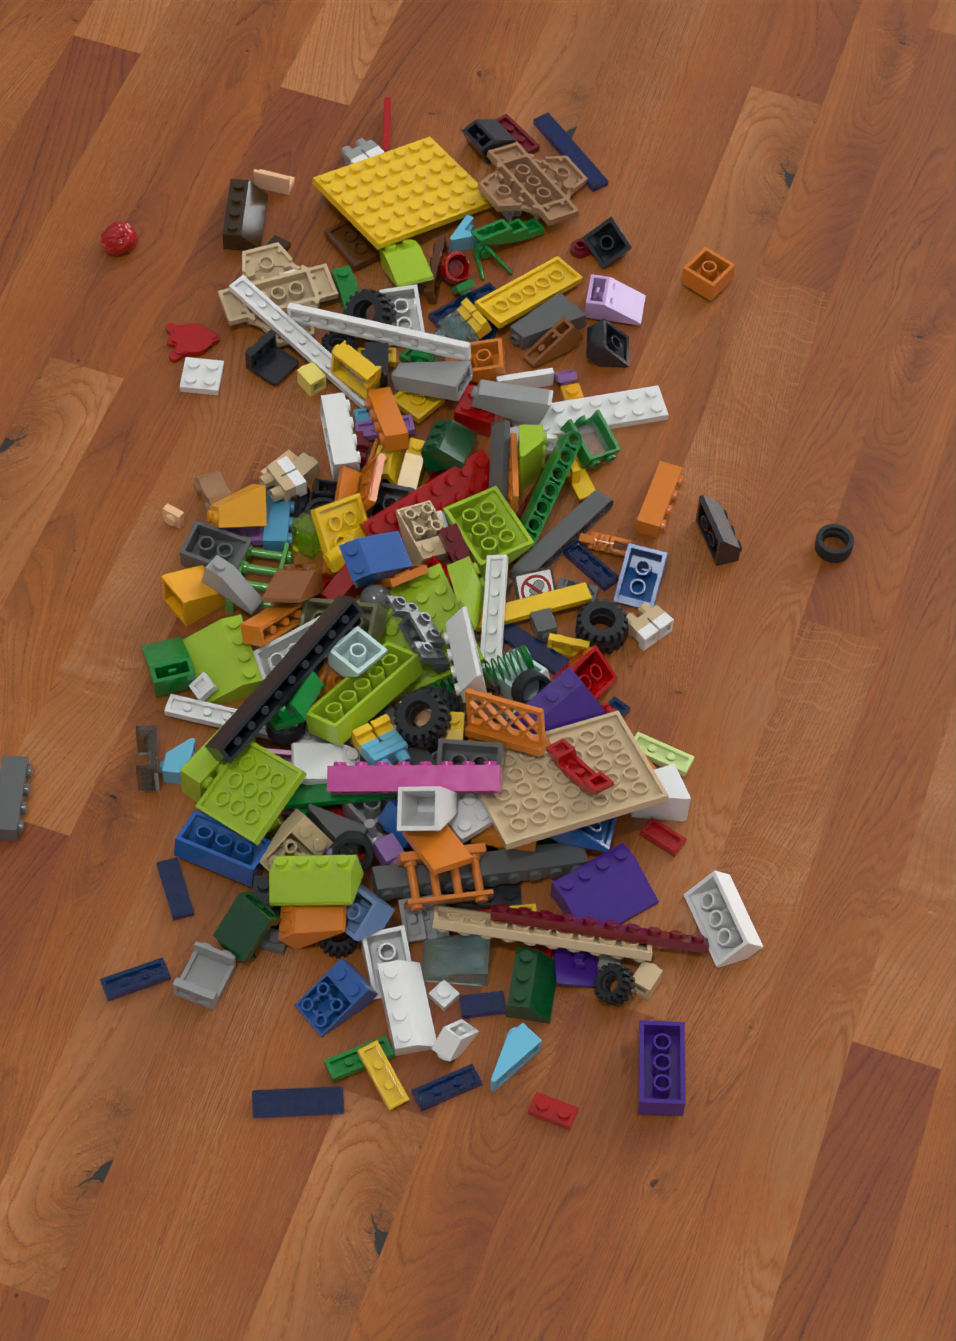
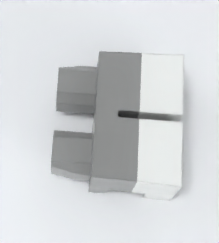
M363 138L355 142L354 149L348 145L341 149V155L345 159V166L384 153L372 139L366 141Z

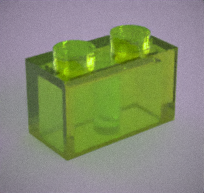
M303 512L291 524L292 548L294 551L313 560L322 548L312 516Z

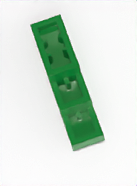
M518 218L508 223L504 219H500L472 230L471 235L480 244H505L544 234V227L535 218L525 222Z

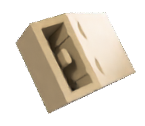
M430 500L395 511L404 546L412 564L424 565L432 556H436L444 564L450 562L437 534V531L445 528Z
M296 809L282 823L259 863L270 871L275 856L322 855L333 842L309 818Z

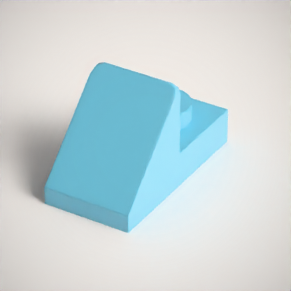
M466 215L449 238L450 252L474 248L475 243L478 242L471 235V231L475 229L473 225L474 217Z

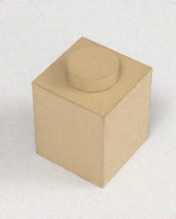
M304 452L292 462L307 484L319 475L317 460Z
M642 962L633 976L635 977V982H632V984L636 986L635 989L631 988V992L649 1000L661 982L663 970L654 963Z

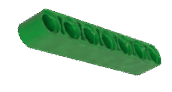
M574 430L564 433L558 438L521 517L520 522L534 541V545L527 551L535 546L581 447L583 440L578 431ZM529 522L532 524V530L529 527Z

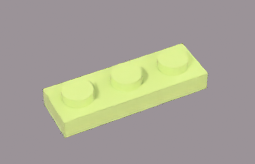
M637 732L634 737L643 753L651 762L662 767L675 764L679 774L684 777L686 776L694 762V756L640 732Z

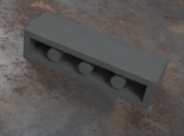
M6 755L2 757L0 769V840L19 841L20 833L24 832L22 816L27 813L25 798L30 795L28 779L33 776V765H30L28 757Z

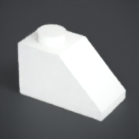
M463 1019L443 1027L432 1050L437 1053L439 1058L450 1062L464 1052L480 1031Z

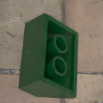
M440 419L434 422L421 449V455L427 472L449 469L454 466L457 468L464 467L467 462L466 459L469 457L477 439V434L453 419Z
M516 947L506 1017L550 1024L556 987L554 960L538 949Z

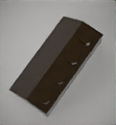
M230 179L223 227V249L246 251L261 247L268 194L249 180Z

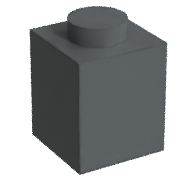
M550 608L530 612L529 624L536 642H548L549 634H557L558 628Z

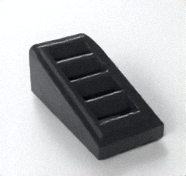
M315 478L311 488V501L320 497L334 500L337 482Z

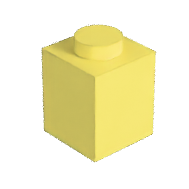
M312 361L297 370V383L312 397L326 389V375Z

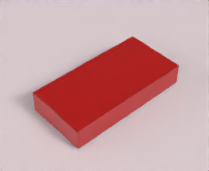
M653 817L649 819L639 833V836L674 858L687 842L685 837Z

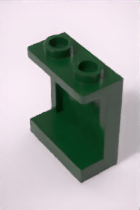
M251 892L239 893L213 936L222 947L229 949L238 961H254L256 959L254 952L271 926H277L282 918Z

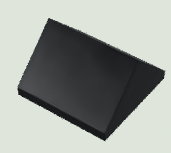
M613 216L582 237L602 269L624 257L633 248Z

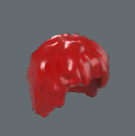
M116 221L101 233L102 246L111 256L123 255L131 251L138 242L137 232L125 221Z
M457 250L445 254L443 259H441L440 275H442V278L454 285L461 284L468 279L471 269L466 255Z

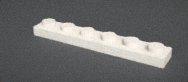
M487 555L480 650L490 666L491 658H494L497 664V655L502 658L508 573L507 555ZM493 662L495 671H498L495 663Z

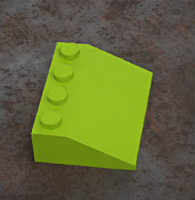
M497 486L443 508L448 526L457 523L472 558L480 569L481 577L485 578L487 555H507L508 564H510L534 545L533 539Z
M241 615L220 619L183 639L194 668L195 678L205 672L218 688L204 702L220 705L248 698L262 682L250 644L243 643L240 625L243 623Z

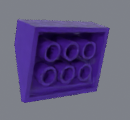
M570 667L526 703L527 705L544 709L545 732L607 714ZM517 711L514 713L515 716L520 715ZM528 713V715L536 722L537 715ZM523 718L519 719L526 728L530 726ZM514 723L510 725L512 728L519 730ZM533 728L529 730L532 734H537Z
M624 843L555 880L551 885L550 896L563 913L572 914L576 918L592 917L596 921L605 922L606 920H613L618 924H623L659 902L636 858Z

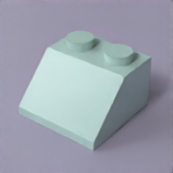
M357 626L339 640L328 653V665L342 677H358L388 653V650Z

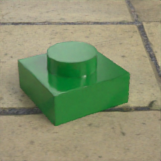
M470 279L450 289L453 295L459 293L462 296L471 292L469 288L475 286L473 279Z

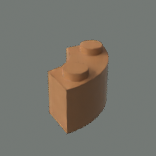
M213 471L194 478L195 483H193L195 493L197 495L200 494L206 513L210 510L211 504L232 494L224 482L221 471Z

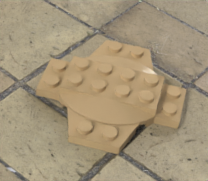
M279 242L242 251V275L287 315L289 303L318 308L320 307V302L338 298V292L327 264L310 268L301 265V267L297 266L293 262V258ZM229 288L218 291V297L229 326L246 322L247 325L252 324L260 327L265 333L269 330L276 333L229 291ZM298 324L314 338V327ZM276 333L277 347L289 345Z

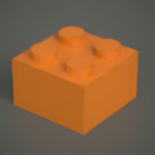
M704 247L683 267L681 283L712 301L733 280L735 264L709 248Z

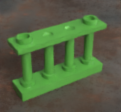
M286 542L283 552L257 549L250 545L238 571L242 576L248 572L274 576L276 570L283 568V565L291 564L293 552L289 551V543ZM256 556L281 560L279 568L249 564L247 559L248 557ZM248 581L255 590L266 591L269 585L268 583ZM226 598V613L234 614L235 608L238 605ZM263 602L259 607L268 608L277 602Z

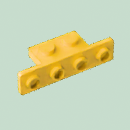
M576 455L567 478L578 500L583 501L595 491V488L586 469L581 468L582 464Z

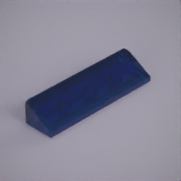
M343 1086L253 1090V1118L344 1114Z

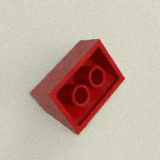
M597 645L579 651L550 681L552 682L570 667L597 700L618 678Z

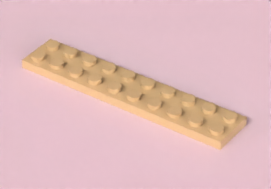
M434 905L432 928H436L440 932L456 931L464 936L475 934L485 939H492L493 937L502 938L505 942L521 941L530 946L541 944L550 949L561 947L567 948L571 952L587 951L596 956L607 954L616 959L632 958L637 962L651 961L652 945L492 921L490 920V913Z

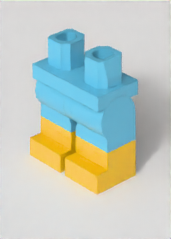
M387 714L370 721V725L366 723L352 730V744L369 765H376V762H389V765L398 762H411L408 744L395 730Z

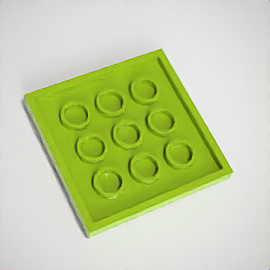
M251 741L231 764H224L195 807L258 846L307 774L300 768Z

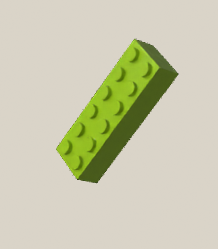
M387 641L382 646L388 650V653L358 677H345L306 713L308 731L341 746L352 736V730L366 724L423 674L421 663L418 662L419 654Z

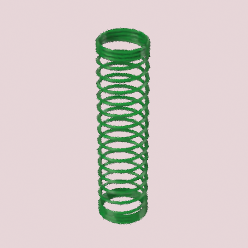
M525 644L519 646V648H515L516 656L512 650H509L510 659L506 653H503L504 661L499 655H497L498 664L496 663L494 658H491L490 660L491 666L488 661H484L485 669L481 664V667L491 686H493L488 672L487 665L489 666L496 682L499 684V680L497 678L493 662L495 663L503 681H505V677L503 675L499 659L501 660L509 678H511V674L509 672L505 656L508 659L515 675H518L513 663L511 653L514 656L521 672H523V668L519 660L518 652L520 653L527 669L535 668L531 655ZM447 676L448 684L443 678H441V684L443 689H445V683L449 692H453L450 681L452 682L453 686L455 683L453 682L452 678L450 676ZM438 681L429 683V686L436 687L438 685L442 688Z

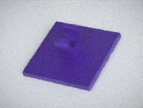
M561 947L553 949L556 985L593 988V983H597L594 977H598L596 955H592L587 951L571 952L567 948Z

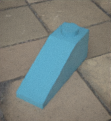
M524 1023L517 1028L513 1027L507 1033V1038L491 1078L490 1090L492 1092L496 1091L541 1051L542 1040Z

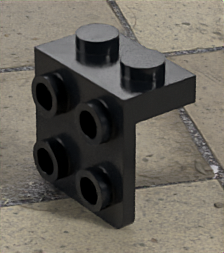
M271 330L262 335L245 352L246 368L274 386L278 385L299 365V361L276 346V333Z

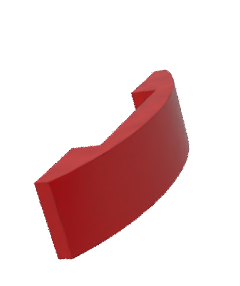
M564 738L546 747L547 753L562 773L585 792L597 795L614 786V782L602 771L596 773L576 755V749Z

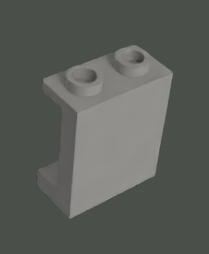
M196 941L194 943V952L180 978L176 977L172 984L173 994L214 1010L236 968V957L227 950L221 951L213 948L209 943Z

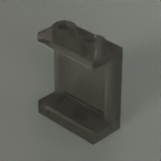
M157 725L136 726L138 756L149 755L148 765L136 766L138 791L147 793L160 791V750Z

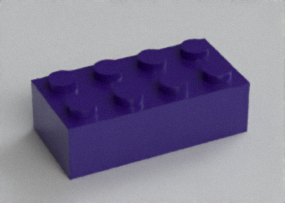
M640 1020L638 1027V1114L683 1116L685 1108V1022Z

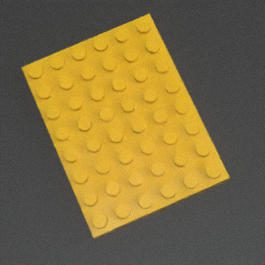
M431 137L313 177L312 184L377 250L466 217V215H472L493 207L477 189L478 182Z

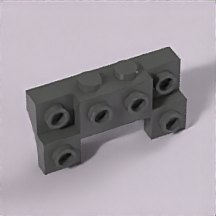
M386 596L383 602L391 606L393 610L391 616L403 619L398 626L408 641L411 650L419 654L418 662L431 665L434 672H445L450 665L444 651L441 649L445 641L428 612H420L414 602H406L403 596Z

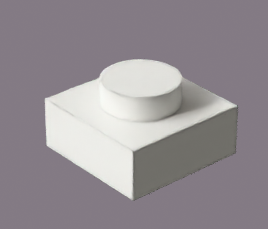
M205 672L189 685L200 701H205L218 689Z
M445 980L441 981L428 993V998L443 1011L460 997V993Z

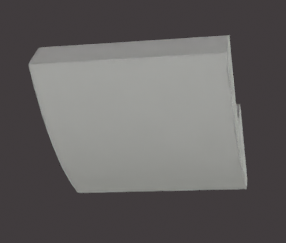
M433 895L424 896L420 898L433 897ZM411 898L398 900L402 925L405 926L408 943L451 937L450 931L440 932L436 928H432L434 906H426L420 911H411V908L404 909L405 902Z

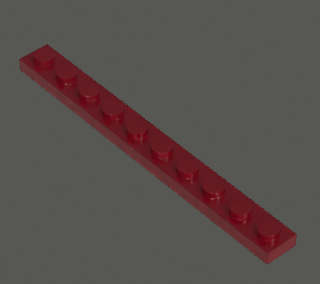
M503 903L491 906L490 920L708 954V938L697 933L686 935L678 930L667 932L657 927L641 928L639 925L632 923L621 925L613 920L602 922L596 921L592 917L576 918L574 915L567 913L557 915L548 910L537 912L531 911L527 907L511 908Z

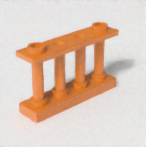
M485 843L464 845L473 857L471 868L475 885L474 892L463 893L458 867L450 870L454 894L442 895L438 874L433 876L429 870L433 897L420 898L415 869L417 864H424V862L415 851L399 853L396 858L397 866H404L407 869L411 899L405 902L404 909L411 908V911H420L426 906L474 900L475 903L487 902L494 892L493 889L484 890L479 859L486 852Z

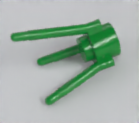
M475 243V253L473 256L476 259L481 280H484L485 277L480 258L488 259L491 255L510 275L513 274L510 268L495 254L489 244Z

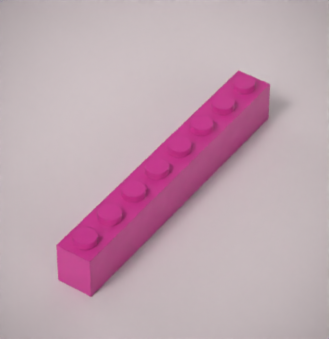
M428 761L419 762V765H411V762H398V765H389V762H376V765H368V762H355V766H347L346 762H334V766H327V792L330 794H398V787L440 786L457 794L502 793V767L497 765L495 761H484V765H475L473 761H463L462 765H454V762L442 761L441 765H432V762Z

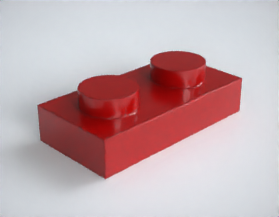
M536 1091L529 1107L528 1115L570 1131L579 1108Z

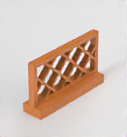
M511 433L509 438L507 502L516 514L519 510L517 433Z
M469 688L465 691L468 726L464 729L466 737L484 742L506 743V748L541 757L546 751V747L550 745V738H547L545 735L544 709ZM472 697L477 698L481 702V705L478 706L472 700ZM490 703H495L500 710L496 711ZM483 707L492 714L490 717L482 711ZM509 708L515 709L520 715L515 716ZM502 712L510 719L509 722L500 715ZM474 713H477L481 719L475 718ZM528 713L537 715V721L535 722ZM495 718L500 724L494 723L492 719ZM523 718L530 726L526 728L519 719ZM514 723L519 730L512 728L510 725ZM533 728L538 735L532 734L529 730Z

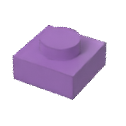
M571 369L554 373V381L560 383V385L571 384L572 380L577 379L576 371Z

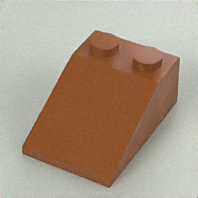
M296 564L283 565V568L276 570L262 597V602L301 603L322 593V568H315L314 564H305L302 567H296Z

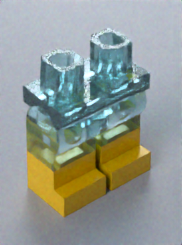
M465 298L457 310L448 314L444 320L441 319L438 322L440 327L433 335L465 342H475L492 331L482 314Z

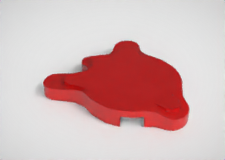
M168 323L166 325V332L170 335L167 339V346L175 347L169 353V360L173 363L178 362L184 357L201 356L205 354V350L218 344L220 341L218 333L211 331L202 324L189 323L177 325Z

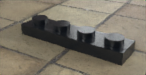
M520 885L484 886V890L493 889L494 892L487 902L475 903L474 900L446 904V906L467 910L491 909L492 905L499 903L509 906L522 905ZM462 889L463 893L475 891V889ZM441 892L444 895L454 894V892Z

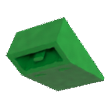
M181 636L141 646L156 697L191 689L189 685L196 679L195 672Z

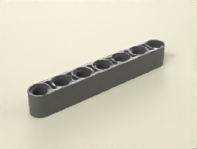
M598 489L593 491L513 566L510 575L516 579L517 576L547 570L579 540L580 533L586 534L610 511L614 501Z

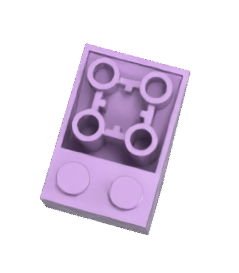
M591 274L585 307L586 318L599 320L605 318L608 321L641 326L646 295L611 277Z

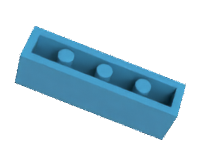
M270 486L267 488L266 495L267 526H264L263 549L283 552L285 542L292 545V533H289V529H293L294 518L290 517V514L294 513L295 501H291V497L287 503L283 499L273 502L269 496V490L274 487Z

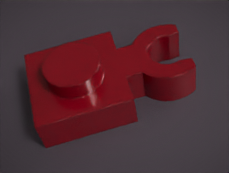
M355 431L357 437L356 450L360 452L361 458L359 465L366 466L365 451H368V439H364L363 431Z

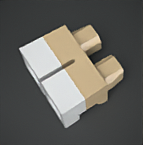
M287 456L267 466V473L259 477L261 485H266V488L274 487L269 490V496L273 502L283 499L287 503L294 495L303 496L307 494L306 480L296 470V467Z
M645 602L638 608L640 617L637 618L633 613H629L626 616L628 618V636H633L639 642L638 646L643 651L655 644L657 640L659 641L672 632L674 619L658 605L651 607Z

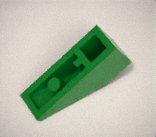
M349 265L331 270V277L337 289L338 301L343 312L344 309H347L346 302H350L349 297L351 295L355 296V292L359 291L356 279Z

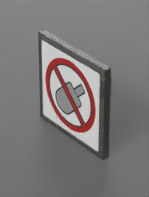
M552 566L512 574L517 600L556 590Z

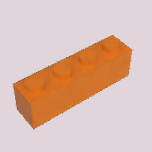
M384 387L367 390V398L364 399L365 408L369 410L370 421L373 422L375 433H378L379 444L384 446L385 452L408 449V431L391 388Z
M663 461L659 462L636 520L635 532L658 538L660 532L665 531L667 525L666 516L670 517L673 509L671 503L672 501L676 502L679 493L677 488L682 487L684 476H682L683 467Z
M304 601L301 603L277 602L241 623L243 643L263 647L298 626Z

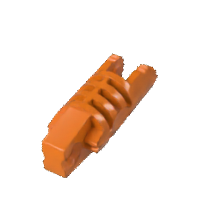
M594 531L591 532V535L580 533L579 542L589 544L588 549L625 557L626 551L614 549L615 542L628 545L632 541Z

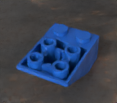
M341 958L295 1006L317 1033L324 1037L363 1010L378 993L351 962Z

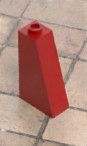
M345 563L323 590L321 599L335 600L338 595L349 596L355 599L368 585L355 589Z

